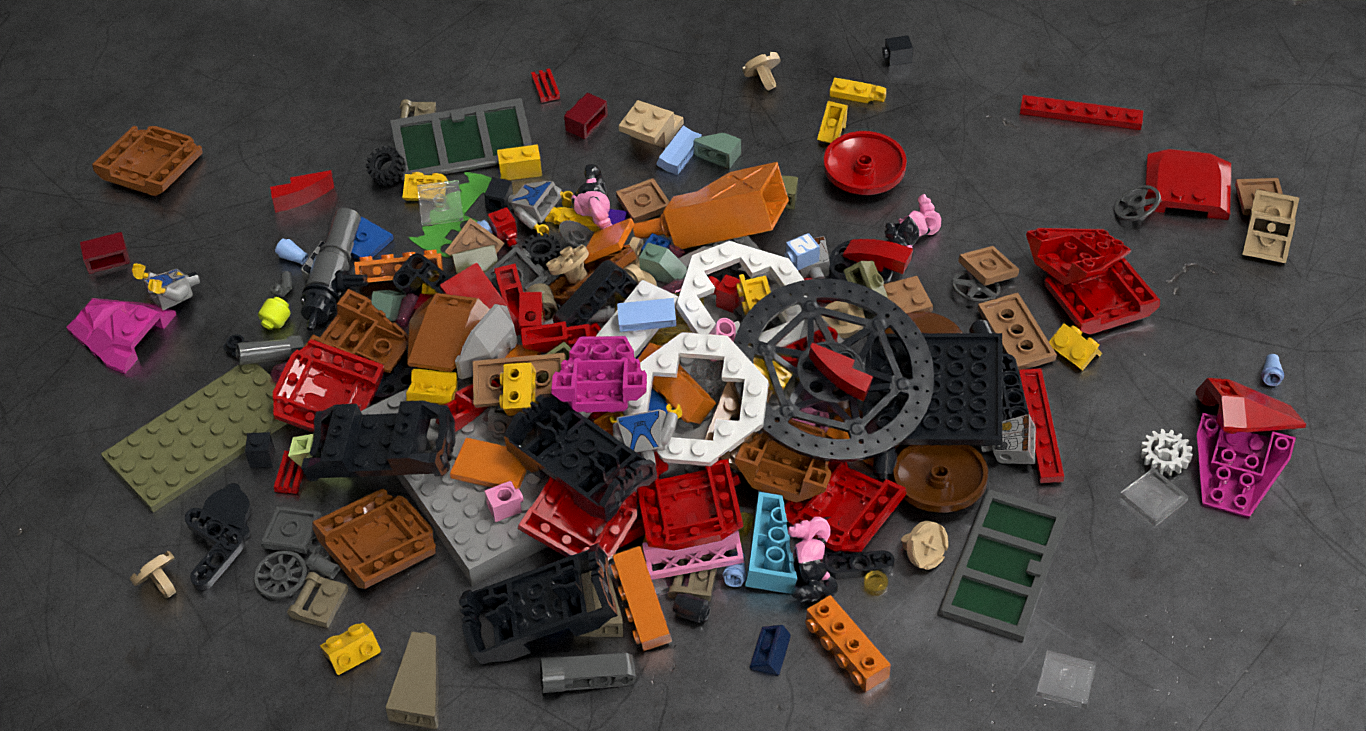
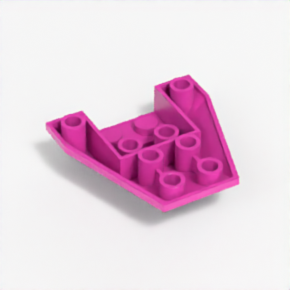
M1203 413L1197 431L1202 505L1250 518L1290 461L1296 437L1272 432L1270 438L1250 432L1229 434L1224 432L1216 422L1217 416Z

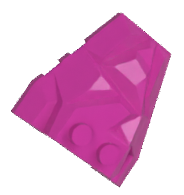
M92 298L66 328L82 345L86 344L94 356H99L106 367L126 374L138 360L134 347L153 325L164 329L176 316V312L169 308L162 310L157 304Z
M626 336L579 337L569 352L570 358L563 360L561 363V371L554 373L551 387L552 394L562 402H568L576 412L608 411L613 413L625 411L628 408L629 401H637L647 392V373L645 370H641L640 361L635 359L634 350Z

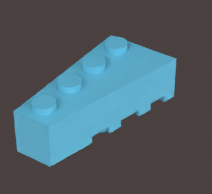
M759 492L745 586L791 594L796 585L797 575L793 565L794 558L790 548V536L788 535L786 525L787 518L782 495Z

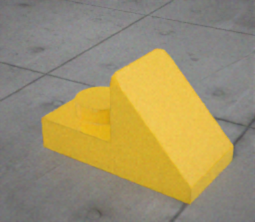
M831 101L827 102L817 138L818 141L830 144L840 137L842 129L846 128L847 105Z

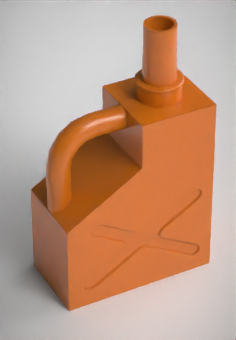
M778 162L732 171L696 192L673 196L661 217L634 223L633 231L635 237L640 239L649 238L652 233L659 236L665 235L667 238L671 236L675 250L773 230L789 201Z

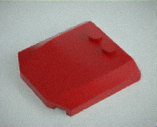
M1174 149L1162 150L1147 155L1145 185L1156 188L1162 200L1154 212L1165 213L1166 207L1205 211L1208 212L1207 218L1229 220L1231 197L1230 162L1210 153ZM1148 189L1145 199L1156 198V193ZM1154 204L1145 206L1144 211H1148Z
M1122 258L1103 273L1080 282L1064 285L1053 276L1045 279V286L1079 330L1087 334L1097 333L1149 317L1160 307V299L1125 258Z
M311 339L307 342L308 345L300 351L297 349L291 354L273 390L274 419L315 433L314 418L316 411H324L336 404H357L360 411L368 408L382 380L385 370L384 365Z
M728 459L719 460L712 466H705L706 470L659 479L657 473L658 478L654 482L637 489L648 547L675 551L722 541L743 527Z
M829 462L828 468L831 470V478L826 491L798 503L788 501L784 505L787 521L793 527L795 523H800L804 520L811 521L814 517H831L826 519L830 526V537L825 547L833 551L861 552L907 494L906 488L888 479L884 483L849 468L847 462Z
M550 477L532 507L530 506L519 523L517 529L566 557L588 550L591 545L598 543L607 554L609 561L613 558L612 555L616 554L637 518L636 505L638 493L634 491L625 499L616 515L606 522L601 518L590 516L575 505L572 492Z

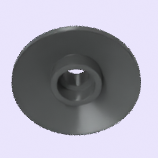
M570 220L561 222L558 227L560 236L573 248L580 244L587 247L594 234L589 228L581 225V223Z

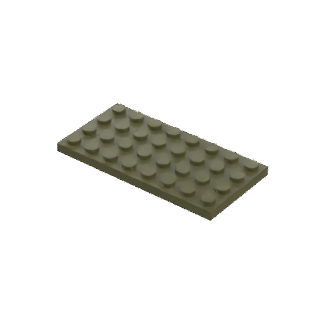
M258 363L238 365L102 452V459L154 513L243 454L246 447L247 433L270 432L273 434L288 424L274 419L273 390L277 381Z

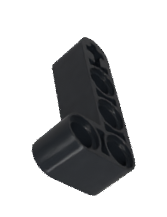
M415 253L395 273L393 282L405 295L413 294L423 282L435 292L444 294L440 284L451 277L425 256ZM423 262V266L420 269H416L417 264ZM435 275H439L438 280L431 282ZM409 279L408 284L402 286L403 281Z
M606 260L598 266L553 317V323L566 321L567 327L584 325L615 291L627 299L638 284L624 269L613 261Z
M1005 353L1002 354V421L1029 414L1016 359L1014 356Z

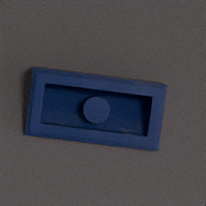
M783 625L764 626L761 628L749 667L751 670L772 675L780 674L791 634Z

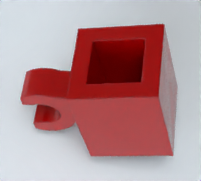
M506 207L488 214L489 226L493 231V235L502 242L507 243L509 247L516 245L515 239L518 238L516 221L509 209Z
M726 274L720 282L713 276L708 277L715 287L712 295H716V307L733 313V310L744 302V297H739L736 284L740 283V279Z

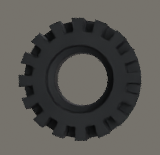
M382 146V150L379 148L375 149L377 153L374 154L372 152L370 154L372 158H367L366 171L379 185L387 186V183L393 185L394 180L398 182V177H403L402 171H406L405 159L391 146H388V148ZM392 161L386 170L380 171L386 162Z
M537 233V237L531 235L530 240L526 238L525 243L522 244V249L524 248L532 257L530 261L534 265L538 263L546 270H548L546 264L561 255L558 239H554L553 235L548 237L547 233H544L543 236ZM538 251H547V252H548V253L542 254V255L535 254V253L538 252Z

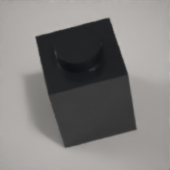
M908 35L885 39V47H882L883 58L887 59L889 66L912 63L913 46Z
M492 177L484 194L486 209L498 211L506 207L508 208V198L513 194L512 181Z
M270 432L247 433L245 453L250 468L273 467L275 448Z

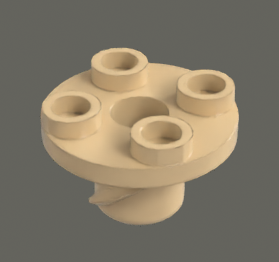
M584 245L574 249L569 246L560 251L561 255L550 260L546 264L552 275L564 273L570 284H577L587 276L584 260L588 257L589 252Z

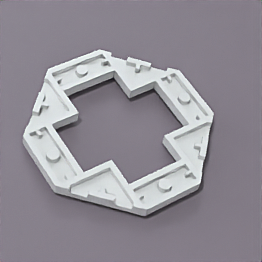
M728 241L692 255L676 309L693 333L709 334L716 323L699 300V298L714 293L715 287L707 277L708 274L740 262L750 278L769 271L780 287L804 279L790 259ZM800 305L790 307L778 314L777 316L783 324L762 332L758 340L766 343L771 340L802 311ZM804 320L776 346L786 347L799 340ZM739 321L734 322L736 333L740 326Z
M682 332L640 362L641 370H645L647 373V392L637 401H629L628 408L623 413L624 416L648 412L653 377L677 378L680 357L724 360L722 381L744 383L739 421L716 419L713 441L671 437L670 442L666 445V449L657 451L658 456L663 462L712 466L719 460V457L727 451H732L744 442V439L751 433H756L763 428L769 383L728 336Z

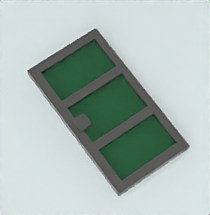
M521 98L390 120L395 148L406 162V171H402L404 175L400 177L402 182H404L405 174H411L412 172H420L424 175L432 176L433 173L444 175L499 165L497 150L532 145Z
M987 489L938 613L941 616L1023 642L1066 524L1068 513Z

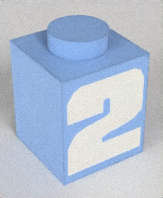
M809 233L786 242L785 258L790 259L797 270L819 262L820 246Z

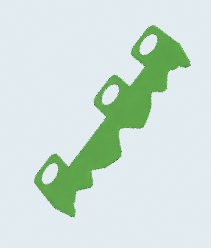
M464 172L469 177V183L458 185L462 192L451 193L445 196V203L450 209L432 210L430 221L433 226H423L424 236L409 237V239L425 250H437V254L442 253L440 250L441 246L453 242L446 239V235L452 229L458 232L461 231L460 224L470 219V217L464 214L482 192H486L492 178L482 174ZM442 253L443 257L451 258L448 254Z

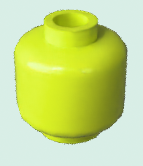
M279 297L268 298L258 312V317L262 321L260 324L268 330L273 328L281 329L291 314L288 308L289 304Z

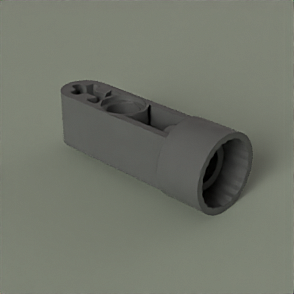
M629 653L540 658L542 693L632 685L636 682L634 657Z

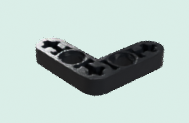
M192 508L186 512L184 518L188 528L214 545L190 574L193 586L199 591H205L217 581L243 550L245 543L242 535L237 530L201 508ZM200 517L202 523H204V526H202V524L196 520L193 522L192 519H197ZM214 526L221 528L217 535L211 536L208 534V531ZM225 536H227V538L231 541L237 540V544L229 545L227 539H225ZM215 556L224 557V560L221 564H211V561ZM199 576H200V577L206 576L207 579H206L205 581H204V580L198 581L197 578H198Z
M825 547L823 556L827 572L835 580L889 574L893 571L895 562L893 554L886 550L845 554V551L830 552ZM880 560H885L887 565H883ZM861 561L866 564V567L857 569L853 564ZM833 565H837L839 570H835Z

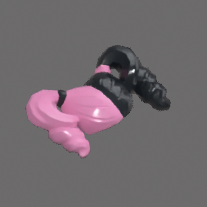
M588 164L584 169L586 183L582 184L572 195L571 206L577 214L592 217L593 222L600 229H604L613 225L610 218H608L610 203L607 188L598 166Z
M925 194L919 196V212L913 210L908 216H905L903 219L900 218L898 220L899 223H886L885 228L887 230L884 233L888 239L887 241L912 248L919 237L937 233L941 227V217L939 213L934 211L935 207L931 203L930 198H927Z
M814 517L811 521L804 520L800 523H795L793 527L788 528V535L790 537L802 538L803 541L796 544L793 556L796 558L793 565L797 579L806 582L807 585L792 590L791 595L799 601L807 600V602L823 600L830 595L834 597L838 592V584L835 578L827 572V567L823 560L824 549L830 537V526L827 520L822 517Z

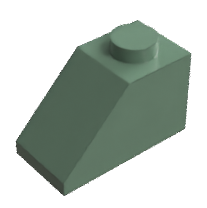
M718 133L694 139V156L730 169L741 155V139L735 136Z
M647 243L639 256L640 269L650 273L655 280L678 287L682 285L688 268L668 248Z
M392 290L373 291L371 301L375 308L379 311L382 310L386 314V318L390 321H396L409 295Z

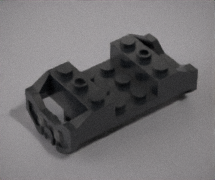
M552 393L538 395L535 398L536 403L533 401L530 403L531 409L523 408V413L518 412L515 414L504 434L507 450L528 471L539 479L544 478L548 474L572 492L575 505L590 516L601 518L606 522L616 515L622 502L641 486L650 485L658 478L655 462L650 459L646 460L585 416L573 410L572 407L559 400ZM544 419H551V422L546 426L541 424ZM537 427L538 436L524 448H521L527 434Z
M423 400L400 401L398 413L363 415L357 404H336L324 411H316L314 418V440L310 454L303 459L301 469L309 481H317L320 478L434 474L435 477L443 476L450 470L449 461L452 458L449 454L453 452L456 442L455 419L448 405H438ZM439 419V434L435 442L436 448L431 453H425V451L432 450L427 439L430 420Z
M596 543L591 545L590 549L473 592L471 590L464 591L459 599V604L463 608L460 609L464 615L462 629L471 654L481 665L488 662L510 661L530 654V641L569 628L577 637L597 630L611 618L617 617L616 604L610 590L607 573L609 562L605 551ZM591 581L602 608L595 609ZM490 608V612L485 613V617L493 625L496 646L486 649L481 637L480 627L482 625L479 621V615L481 611Z

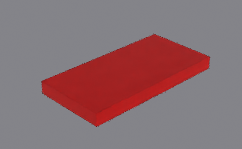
M477 262L440 284L444 294L478 298L489 309L494 304L507 306ZM507 306L514 324L516 336L520 335L519 322Z

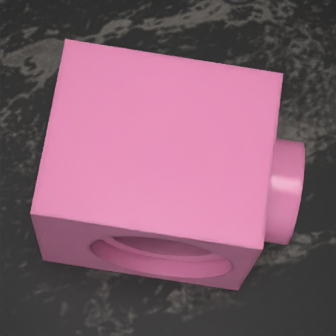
M511 481L484 491L486 505L495 522L522 512L521 502L524 501L519 488H514Z

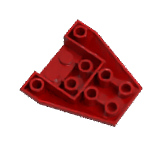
M1037 228L1026 233L1034 263L1064 285L1080 282L1099 275L1131 252V249L1125 246L1121 240L1115 239L1104 229Z
M1207 378L1195 392L1204 405L1215 406V404H1220L1216 422L1224 432L1229 434L1293 430L1306 427L1304 420L1291 405L1230 379Z

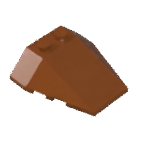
M348 289L337 303V316L321 337L312 335L309 340L312 339L383 364L384 372L391 373L407 351L409 335L395 322L392 323L386 318V314L382 310L379 311L375 308L371 300Z
M793 419L788 422L806 433L826 438L824 429ZM764 432L761 434L757 433L753 436L752 441L742 444L735 458L736 465L752 488L764 493L782 495L783 499L796 503L824 493L831 478V470L828 468L829 461L812 459L795 453L775 442Z

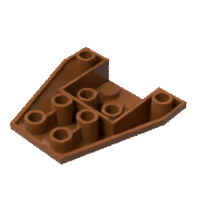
M435 293L416 309L410 319L408 366L452 372L456 368L455 360L458 355H461L462 347L470 332L490 309L478 298Z

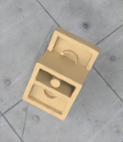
M637 100L619 124V131L630 135V137L666 148L684 124V117L675 115L672 111Z
M1256 189L1242 255L1286 263L1300 198Z

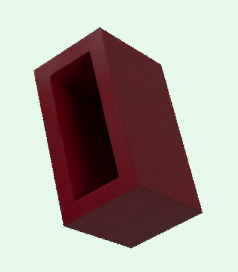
M587 92L565 113V130L586 139L608 116L607 101Z
M122 232L80 242L88 274L131 263Z

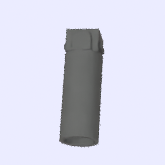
M288 336L287 339L237 343L238 365L288 361L291 354L297 349L300 351L304 344L301 336Z

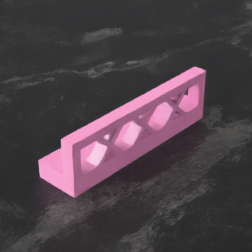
M739 531L734 532L722 541L675 551L648 547L647 542L642 543L651 580L744 563ZM737 549L738 556L726 557L723 555L728 550ZM706 554L714 556L710 561L704 562L700 560ZM686 558L690 561L684 566L676 564L680 559ZM663 563L666 565L662 570H652V564Z

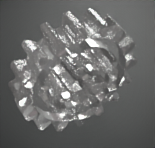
M697 358V361L692 362L690 376L707 393L709 391H713V395H716L717 391L722 393L727 382L722 381L724 360L713 362L710 359Z

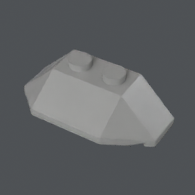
M494 304L470 332L462 347L461 355H458L455 360L460 379L473 377V361L505 358L518 343L514 324L507 306Z

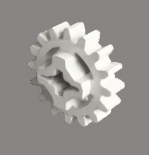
M1161 429L1160 434L1152 431L1151 436L1146 435L1144 442H1142L1140 457L1145 458L1144 465L1151 464V471L1159 469L1160 475L1167 471L1169 476H1172L1174 470L1180 474L1182 468H1188L1193 455L1191 454L1192 446H1188L1189 440H1182L1181 433L1177 436L1173 435V430L1165 433L1164 429Z

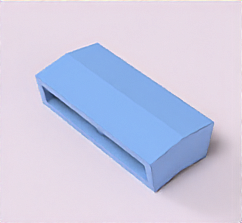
M683 126L660 155L656 165L667 172L679 175L694 155V139L702 137V134L693 132Z
M674 298L617 303L620 332L676 327Z

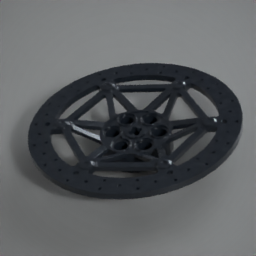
M825 278L802 280L780 287L766 295L751 308L742 320L734 339L735 345L753 364L754 357L763 359L780 407L776 410H773L766 402L764 426L761 430L783 447L812 459L829 462H854L886 453L901 444L914 432L922 421L931 401L934 386V368L928 345L913 320L897 304L877 291L863 285ZM816 300L849 303L867 310L875 315L872 320L823 308L818 306ZM800 305L802 311L767 343L758 340L761 332L774 317L790 307ZM822 316L864 326L865 328L842 343H838L833 339ZM804 319L807 320V349L805 351L776 346ZM814 321L825 339V342L815 344L854 359V369L873 376V379L885 382L884 384L871 385L868 393L890 391L862 419L859 417L857 398L833 384L809 358L810 346L814 343ZM887 328H891L907 353L911 368V379L903 378L885 334ZM869 335L860 354H857L850 348V346ZM876 338L880 341L893 376L864 367L863 361ZM780 356L798 359L797 367L795 368ZM772 361H775L794 375L795 390L788 400L785 398ZM733 382L737 396L742 404L744 383ZM898 394L908 397L906 404L895 419L874 433H866L865 426ZM798 397H800L803 400L802 402L795 404ZM812 407L822 412H835L844 422L801 412L800 410ZM849 407H850L851 417L844 411L845 409H847V408H849ZM794 418L848 432L850 439L818 437L806 433L788 422Z

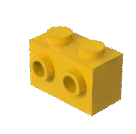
M538 144L497 150L501 179L510 181L542 176Z
M532 363L504 364V372L500 373V384L503 386V394H500L499 398L500 408H503L507 416H514L518 412L523 413V408L531 409L530 403L532 401L535 403L536 370Z

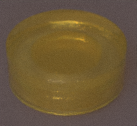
M742 512L743 527L738 531L739 535L746 537L753 524V515Z
M880 571L869 572L864 578L865 591L874 596L884 594L888 589L887 576Z

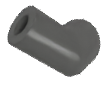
M288 271L281 273V284L275 283V287L272 285L270 288V292L274 297L282 298L292 290V274Z

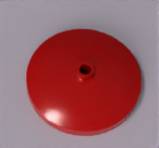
M856 131L844 134L832 141L824 154V171L828 179L838 188L853 194L873 195L888 191L903 179L906 172L907 159L903 148L894 139L877 132Z

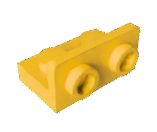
M420 172L405 174L402 198L410 201L445 203L446 187L449 186V181L446 176L439 173H433L432 176L424 175Z

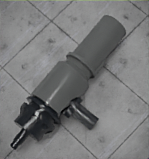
M339 208L336 210L325 244L320 247L319 253L315 256L307 282L302 291L301 315L304 319L308 320V331H312L316 324L328 321L329 315L336 310L341 292H346L350 287H365L368 285V276L366 274L349 275L348 273L354 240L361 222L360 215L352 209Z

